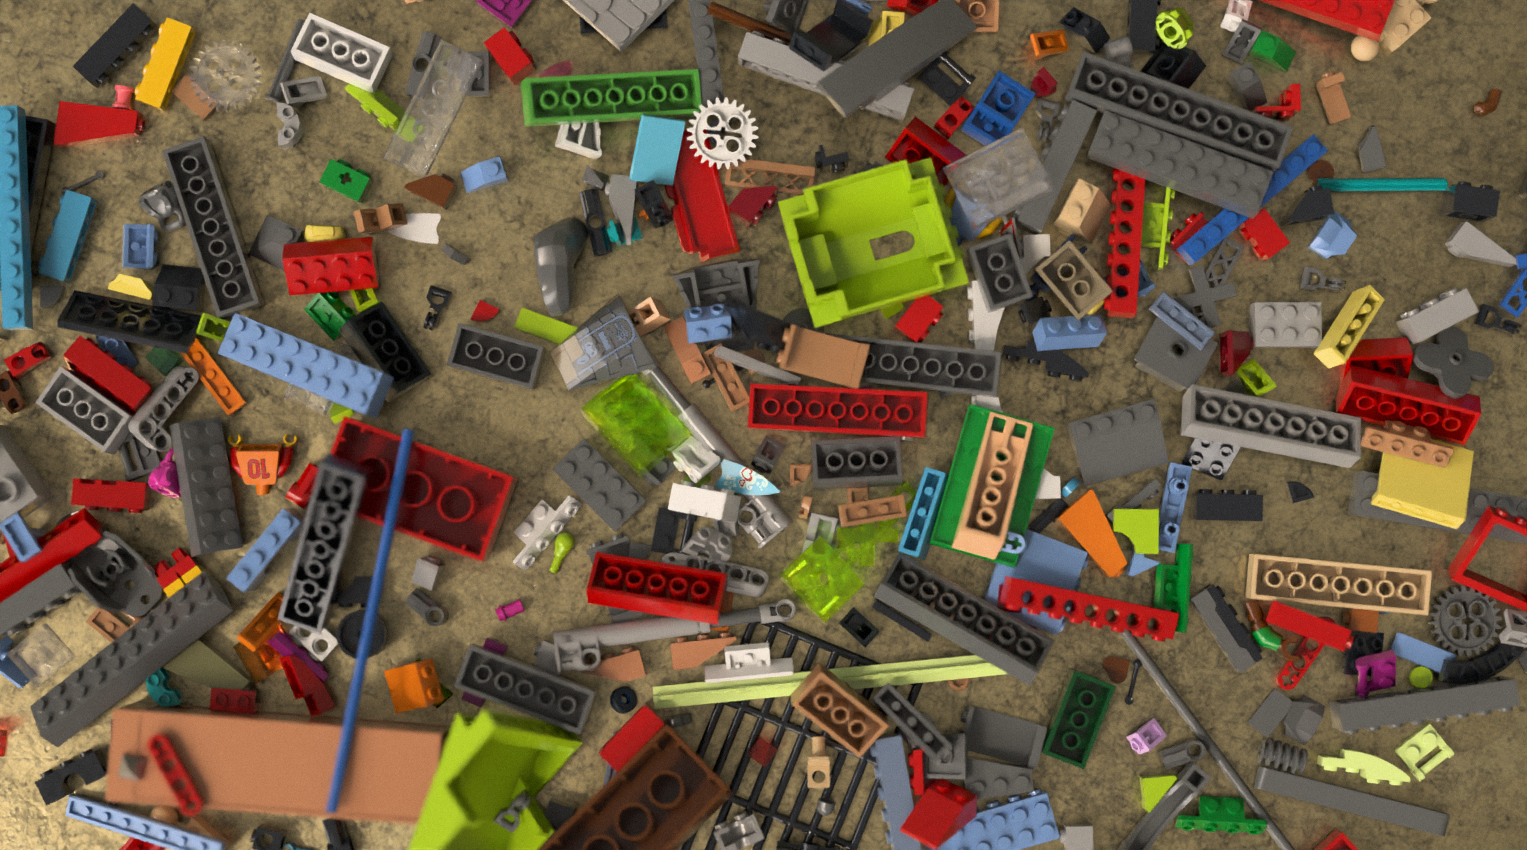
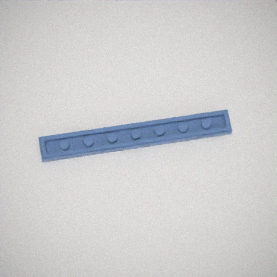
M75 793L69 794L65 815L67 817L171 850H225L226 841Z

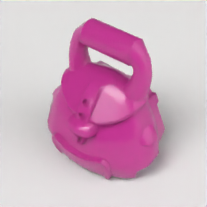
M171 448L166 454L165 459L150 474L148 483L149 487L171 498H180L181 492L176 463L172 460L174 451Z

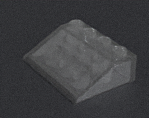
M1023 127L943 167L973 230L1054 190Z

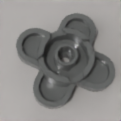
M1454 326L1440 331L1436 336V344L1421 343L1413 352V361L1416 366L1425 372H1429L1430 375L1433 373L1439 379L1438 383L1442 392L1455 399L1462 398L1471 388V380L1485 381L1494 371L1492 360L1484 353L1469 350L1466 334Z

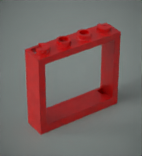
M1488 505L1447 570L1452 580L1527 612V593H1521L1466 569L1495 523L1527 536L1526 518L1520 515L1515 517L1504 508L1499 509Z

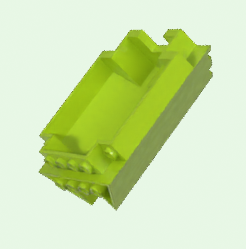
M931 158L910 164L903 160L803 189V195L778 201L790 252L793 255L803 295L815 328L969 283L962 261L965 259L962 246L958 247L956 239L959 238L958 231L955 225H951L949 219L952 217L949 204L945 205L943 199L946 196L943 184L938 183ZM901 231L909 232L913 236L914 246L911 250L875 261L870 240Z

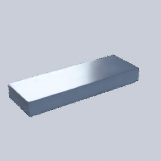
M1164 291L1149 308L1152 313L1199 350H1202L1215 334L1211 328Z

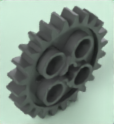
M1460 585L1459 591L1456 587L1452 586L1451 593L1446 590L1443 591L1444 598L1436 597L1439 604L1431 605L1436 610L1429 613L1430 616L1434 617V620L1429 621L1428 624L1435 626V628L1430 630V633L1438 634L1434 641H1442L1441 648L1448 647V652L1450 653L1456 650V655L1462 656L1464 652L1465 656L1471 657V652L1475 655L1480 654L1479 648L1487 651L1486 643L1495 644L1491 639L1492 637H1499L1495 629H1502V626L1496 624L1497 621L1502 620V617L1496 616V613L1501 609L1493 608V605L1497 602L1496 600L1488 601L1489 595H1482V592L1470 587L1466 590L1465 585ZM1477 603L1479 611L1474 615L1471 608L1473 604ZM1452 605L1457 607V613L1454 616H1451L1449 612ZM1468 618V622L1462 623V619ZM1476 625H1479L1481 633L1476 637L1473 629ZM1454 627L1459 629V635L1456 638H1453L1451 635V630Z

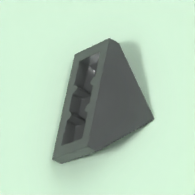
M1242 19L1222 55L1242 64L1262 28Z

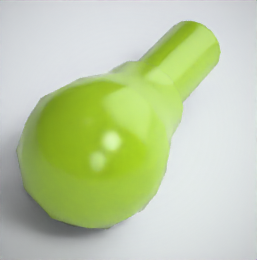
M561 532L557 535L555 539V556L549 569L550 572L558 573L562 560L573 548L574 537L571 533Z

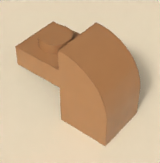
M403 203L386 204L375 209H359L354 211L359 233L376 234L408 225Z

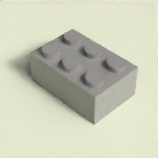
M1458 287L1440 294V299L1437 297L1420 304V310L1417 307L1401 314L1400 317L1402 319L1396 321V324L1402 336L1407 337L1410 345L1415 344L1479 312L1467 288L1459 290Z
M1255 302L1250 304V337H1253V348H1317L1322 341L1321 302Z

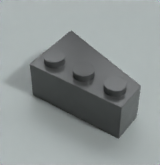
M968 756V779H963L964 789L977 795V799L1034 791L1031 769L1026 766Z

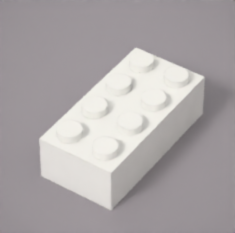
M309 13L291 49L294 60L375 94L393 56L390 47Z

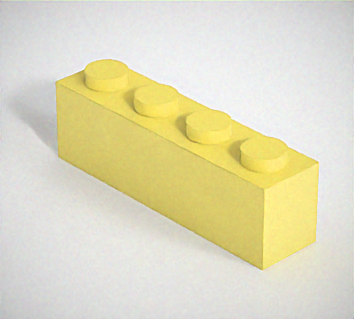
M1371 285L1353 291L1317 347L1314 355L1328 368L1345 363L1385 299Z

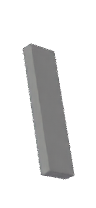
M723 346L715 348L713 355L786 385L797 386L800 383L801 377Z

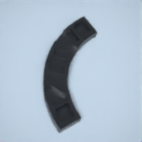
M1515 618L1514 624L1523 625L1517 618ZM1499 642L1490 651L1476 658L1461 661L1444 659L1438 680L1452 684H1467L1469 682L1485 680L1510 666L1521 655L1520 652L1524 647Z

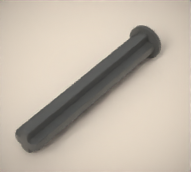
M303 19L297 20L270 91L264 97L272 102L282 103L280 99L283 91L280 83L288 81L296 60L293 58L291 49L305 23Z

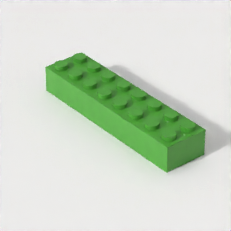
M699 69L525 78L520 82L525 127L641 120L642 114L666 118L695 117L694 111L701 113L699 107L702 105Z

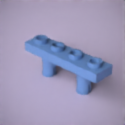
M1169 462L1159 510V550L1175 553L1192 472L1191 466Z

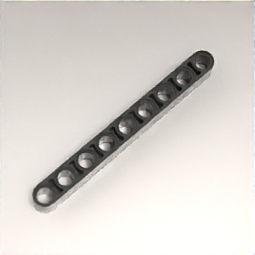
M1258 766L1254 788L1440 836H1445L1450 814L1264 766Z

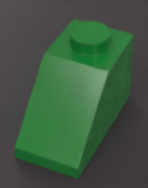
M1262 30L1247 55L1284 72H1288L1296 51L1281 38Z

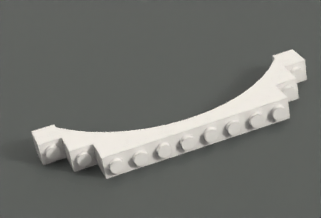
M1050 234L1023 235L1019 243L1023 258L1020 261L1026 275L1041 259L1051 256ZM972 281L970 286H967V299H971V308H968V321H972V330H969V343H973V349L994 351L997 329L1005 308L988 313L977 281ZM971 396V404L1003 413L999 398ZM1043 468L1035 499L1061 498L1060 476H1053Z

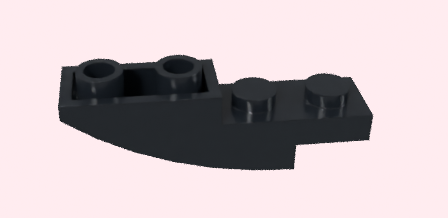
M1025 341L1024 348L1008 345L1002 346L1001 352L1003 356H1006L1005 360L1018 362L1019 358L1026 359L1027 364L1040 366V362H1043L1042 371L1048 372L1047 376L1060 378L1061 375L1069 376V380L1082 382V378L1086 379L1089 377V373L1068 355L1059 350L1038 351L1034 341Z

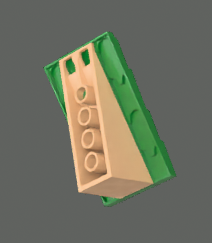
M969 404L929 544L1015 568L1019 554L1000 549L1001 547L1006 548V544L1013 545V550L1022 546L1019 538H1016L1015 541L1008 540L1009 535L1006 532L1020 534L1023 537L1025 535L1055 428Z

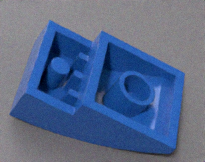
M998 71L961 131L998 154L1036 93L1003 72Z

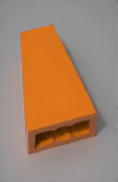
M1088 489L1056 519L1080 547L1088 552L1087 555L1108 578L1113 576L1117 578L1125 571L1124 566L1127 564V561L1094 491Z

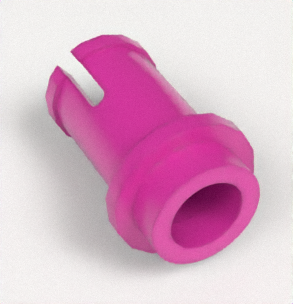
M520 599L502 607L499 605V608L495 609L499 621H507V618L525 612Z

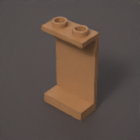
M790 325L789 329L785 328L782 341L786 342L784 350H779L776 361L780 363L779 368L858 389L870 345L852 342L797 327L796 325Z

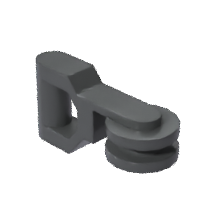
M1043 98L1038 99L1035 113L1039 116L1040 122L1049 125L1043 128V124H1040L1036 141H1040V138H1043L1042 142H1046V139L1049 138L1053 119L1058 116L1060 102ZM1041 108L1054 110L1053 114L1050 116L1044 115Z
M1304 267L1300 288L1310 291L1320 288L1340 292V290H1345L1346 287L1342 285H1346L1347 281L1329 278V282L1332 284L1325 286L1326 277L1322 275L1318 268ZM1312 273L1317 274L1320 278L1316 286L1310 285Z
M523 790L507 808H502L493 821L513 833L520 824V810H524L528 806L532 795L527 794ZM511 814L515 817V820L511 822L504 818V816Z

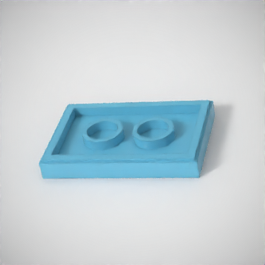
M641 115L629 176L630 180L640 182L654 180L656 184L673 186L685 126L684 120Z

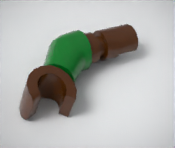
M1258 599L1246 602L1245 606L1249 613L1247 618L1249 622L1253 623L1251 626L1253 633L1251 634L1258 645L1274 651L1280 649L1283 657L1289 662L1300 661L1302 659L1300 655L1292 656L1287 652V646L1291 643H1297L1299 638L1290 637L1286 640L1282 639L1283 636L1274 631L1263 620L1265 616Z

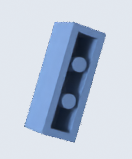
M1098 314L1084 315L1079 320L1075 316L1040 318L1032 334L1037 350L1046 351L1098 347L1106 336L1107 331L1102 315Z

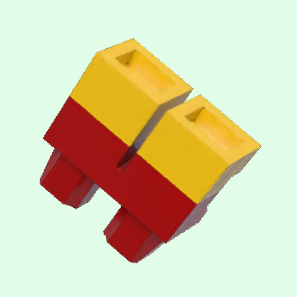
M179 547L171 553L177 562L173 567L169 565L166 559L154 565L159 575L156 579L169 598L200 573L206 571L198 563L196 557L189 555L183 547Z

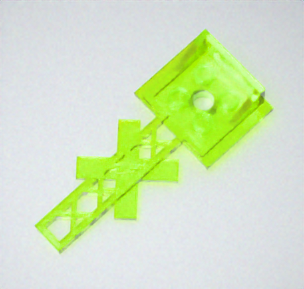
M904 481L890 496L900 495L906 489L912 496L905 503L907 512L913 506L917 492L907 481ZM900 518L879 521V528H875V522L860 524L857 528L837 527L836 541L843 542L835 550L819 536L780 574L779 578L813 615L818 616L826 623L865 584L850 567L859 558V566L874 567V544L876 542L898 543V529L890 528ZM854 542H860V549L854 548ZM841 552H848V561L846 563L839 556ZM823 573L828 576V582L824 586L819 581V577Z

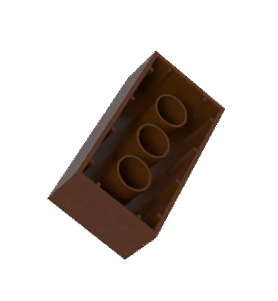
M666 724L539 850H678L734 793Z

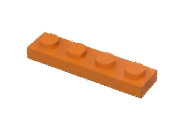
M196 337L189 353L180 352L191 368L198 372L200 380L228 416H231L247 404L246 400L198 337Z

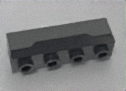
M1208 584L1190 596V602L1236 672L1242 673L1263 659L1260 655L1262 650L1256 641L1252 642L1248 634L1250 632L1243 622L1239 623L1235 617L1238 615L1235 608L1231 604L1227 605L1223 599L1225 594L1220 586L1217 585L1215 587L1214 584Z

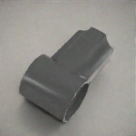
M418 588L405 601L406 605L423 617L431 626L443 625L448 620V611L444 607L439 606ZM435 610L441 613V619L438 622H435L432 618V613Z
M1192 738L1159 752L1167 770L1193 760L1202 759L1205 756L1206 749L1199 740ZM1193 744H1198L1200 747L1196 755L1189 753V747Z

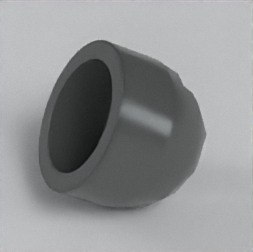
M820 797L817 802V810L821 815L828 816L833 812L836 803L831 799Z

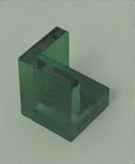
M154 347L145 356L164 376H167L174 367L184 362L173 350Z

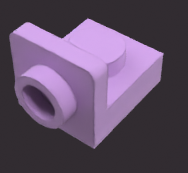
M1152 718L1136 732L1129 734L1127 739L1133 750L1138 754H1143L1153 749L1167 735L1157 721Z

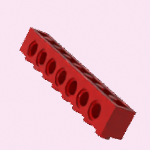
M1114 168L1112 181L1116 182V190L1112 189L1111 203H1115L1114 211L1110 212V224H1113V232H1109L1108 245H1112V251L1107 255V266L1110 267V275H1106L1105 281L1113 292L1105 297L1104 309H1108L1107 316L1134 318L1137 312L1145 179ZM1130 183L1133 186V190L1124 189L1122 184ZM1122 204H1128V205H1130L1131 208H1132V211H1130V212L1124 211V210L1121 208V205H1122ZM1127 225L1131 232H1122L1120 226ZM1118 247H1127L1129 254H1121ZM1117 268H1125L1128 272V275H1119L1117 272ZM1123 289L1126 292V297L1117 296L1115 290Z
M1005 576L1000 602L1007 604V609L1019 611L1020 607L1027 608V613L1035 615L1046 612L1049 613L1048 617L1058 620L1065 616L1069 617V622L1082 624L1083 621H1088L1090 626L1103 629V625L1111 626V631L1124 633V629L1132 631L1131 635L1144 638L1145 634L1153 635V640L1165 642L1166 638L1174 639L1179 613L1009 576ZM1029 591L1030 599L1024 602L1022 596L1024 592ZM1049 595L1051 603L1045 607L1043 601ZM1068 600H1071L1072 607L1070 610L1066 611L1064 607L1065 603ZM1091 604L1093 611L1090 615H1086V607ZM1112 609L1113 617L1108 620L1106 614L1108 610ZM1133 613L1134 621L1128 624L1127 618ZM1151 618H1154L1155 624L1149 629L1148 622Z

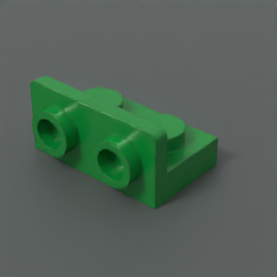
M336 292L317 293L304 308L308 315L333 341L342 335L339 329L345 322L356 316L354 311L340 299Z

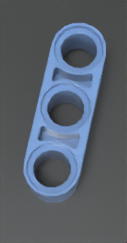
M1398 632L1390 649L1394 651L1396 656L1438 673L1441 671L1444 659L1456 661L1457 655Z

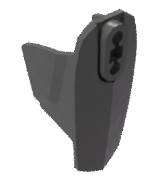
M78 511L67 514L66 516L61 518L56 524V526L65 521L66 519H68L69 517H71L72 515H74L75 513H77ZM102 528V537L97 543L90 544L79 555L72 556L67 560L71 564L68 572L72 582L100 609L114 613L124 612L132 617H140L146 615L162 598L163 588L157 581V576L152 566L121 538L109 533L104 528ZM133 581L134 587L130 590L128 584ZM143 596L150 597V602L148 604L144 603Z

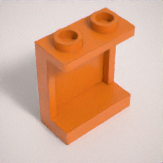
M432 658L384 671L396 714L444 701Z

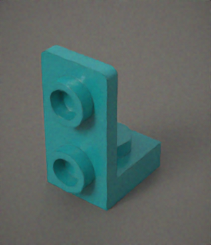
M634 217L632 242L643 239L636 217ZM610 220V227L606 229L611 242H616L618 247L625 245L626 242L618 223L615 224L613 220Z

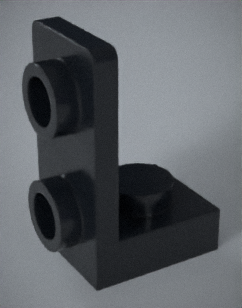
M654 180L634 189L655 229L664 227L673 220V216Z

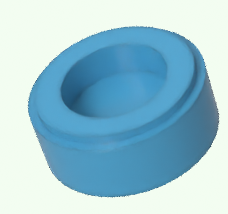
M1073 477L1061 490V494L1067 498L1081 482L1076 477Z

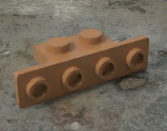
M1386 420L1383 429L1367 426L1361 439L1362 447L1440 467L1447 466L1453 453L1452 447L1432 442L1430 433L1425 428L1405 425L1400 421Z

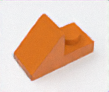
M1064 29L1030 35L1036 60L1048 55L1069 51Z

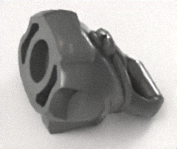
M164 181L139 196V205L151 217L157 218L163 230L170 233L184 226L185 219L171 181ZM174 214L179 217V219L166 225L165 218Z

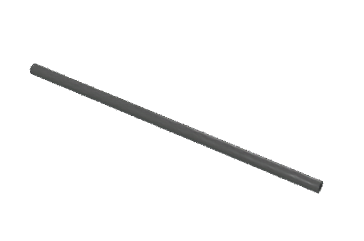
M1124 629V633L1119 634L1200 742L1205 746L1206 750L1242 798H1244V801L1259 820H1267L1265 829L1280 849L1295 850L1138 639L1131 635L1132 631Z

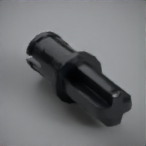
M1058 498L1046 510L1043 509V513L1029 525L1031 531L1040 534L1051 522H1056L1055 519L1069 507L1062 498Z

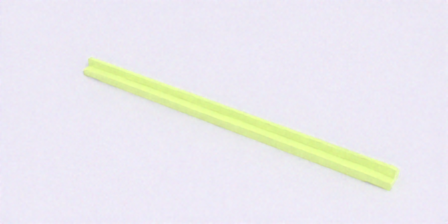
M977 655L829 669L853 689L883 687L887 683L893 686L1007 674V672ZM811 671L794 672L793 675L762 679L755 678L719 683H706L702 681L653 686L655 709L791 696L792 692Z

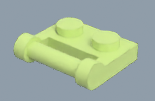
M1430 723L1425 724L1394 749L1395 753L1419 782L1446 758L1450 759L1455 755ZM1438 746L1441 751L1418 769L1415 763Z

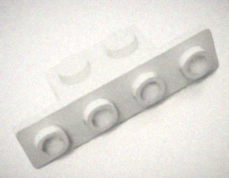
M569 495L555 511L542 499L513 532L526 544L524 549L513 560V563L524 571L532 566L535 559L549 546L552 539L562 531L564 525L577 513L582 504Z
M769 642L724 646L726 664L705 666L706 683L762 679L794 674L792 658L770 659Z

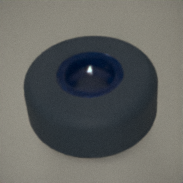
M622 686L612 692L610 704L616 712L625 714L636 707L637 696L631 688ZM622 696L626 698V703L622 702Z

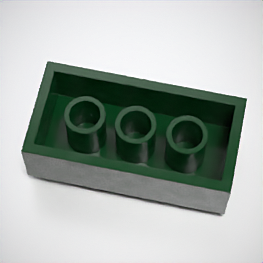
M1071 669L1046 732L1041 752L1073 766L1085 769L1116 686Z

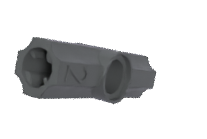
M428 31L422 32L416 56L412 60V70L405 95L424 100L430 76L434 72V62L442 39L441 36ZM421 61L428 62V67L425 70L418 69Z

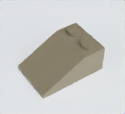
M1070 240L1035 269L1078 320L1113 292Z

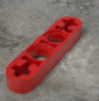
M1318 617L1335 624L1334 620L1330 617ZM1303 637L1291 655L1302 656L1305 659L1304 666L1296 668L1293 662L1286 660L1276 675V684L1284 690L1293 689L1325 645L1318 642L1316 649L1309 650L1306 646L1308 638ZM1288 667L1298 672L1297 675L1294 673L1291 674V676L1289 677V679L1291 680L1290 684L1285 683L1283 685L1284 680L1282 679V676H1288L1291 672L1290 670H1287Z
M165 734L152 736L148 741V750L179 807L186 815L198 814L203 809V799L171 740ZM156 739L158 741L163 740V751L167 752L169 750L171 754L165 755L160 759L159 755L163 754L160 748L156 749L154 747L157 743ZM167 758H172L176 762V767L173 771L167 770L164 766ZM178 778H183L187 782V788L184 791H179L175 786ZM191 790L193 794H190L188 796L191 801L196 800V810H194L193 808L188 809L187 805L190 802L187 797L182 799L181 795H184Z

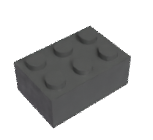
M1011 233L967 249L966 252L988 313L1033 297Z

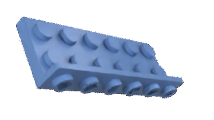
M1037 788L1033 792H1029V795L1023 797L1017 794L1008 797V801L1002 803L996 800L987 803L985 808L978 809L977 807L976 817L937 850H1020L1060 838L1048 798V792ZM924 844L925 850H935Z

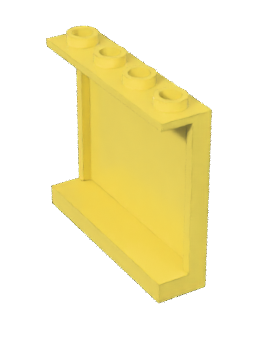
M1431 439L1434 443L1453 448V453L1446 467L1383 452L1378 488L1372 496V505L1457 529L1465 521L1474 451L1462 446L1447 444L1442 440Z

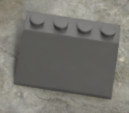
M1154 399L1066 424L1084 487L1169 463L1161 421Z

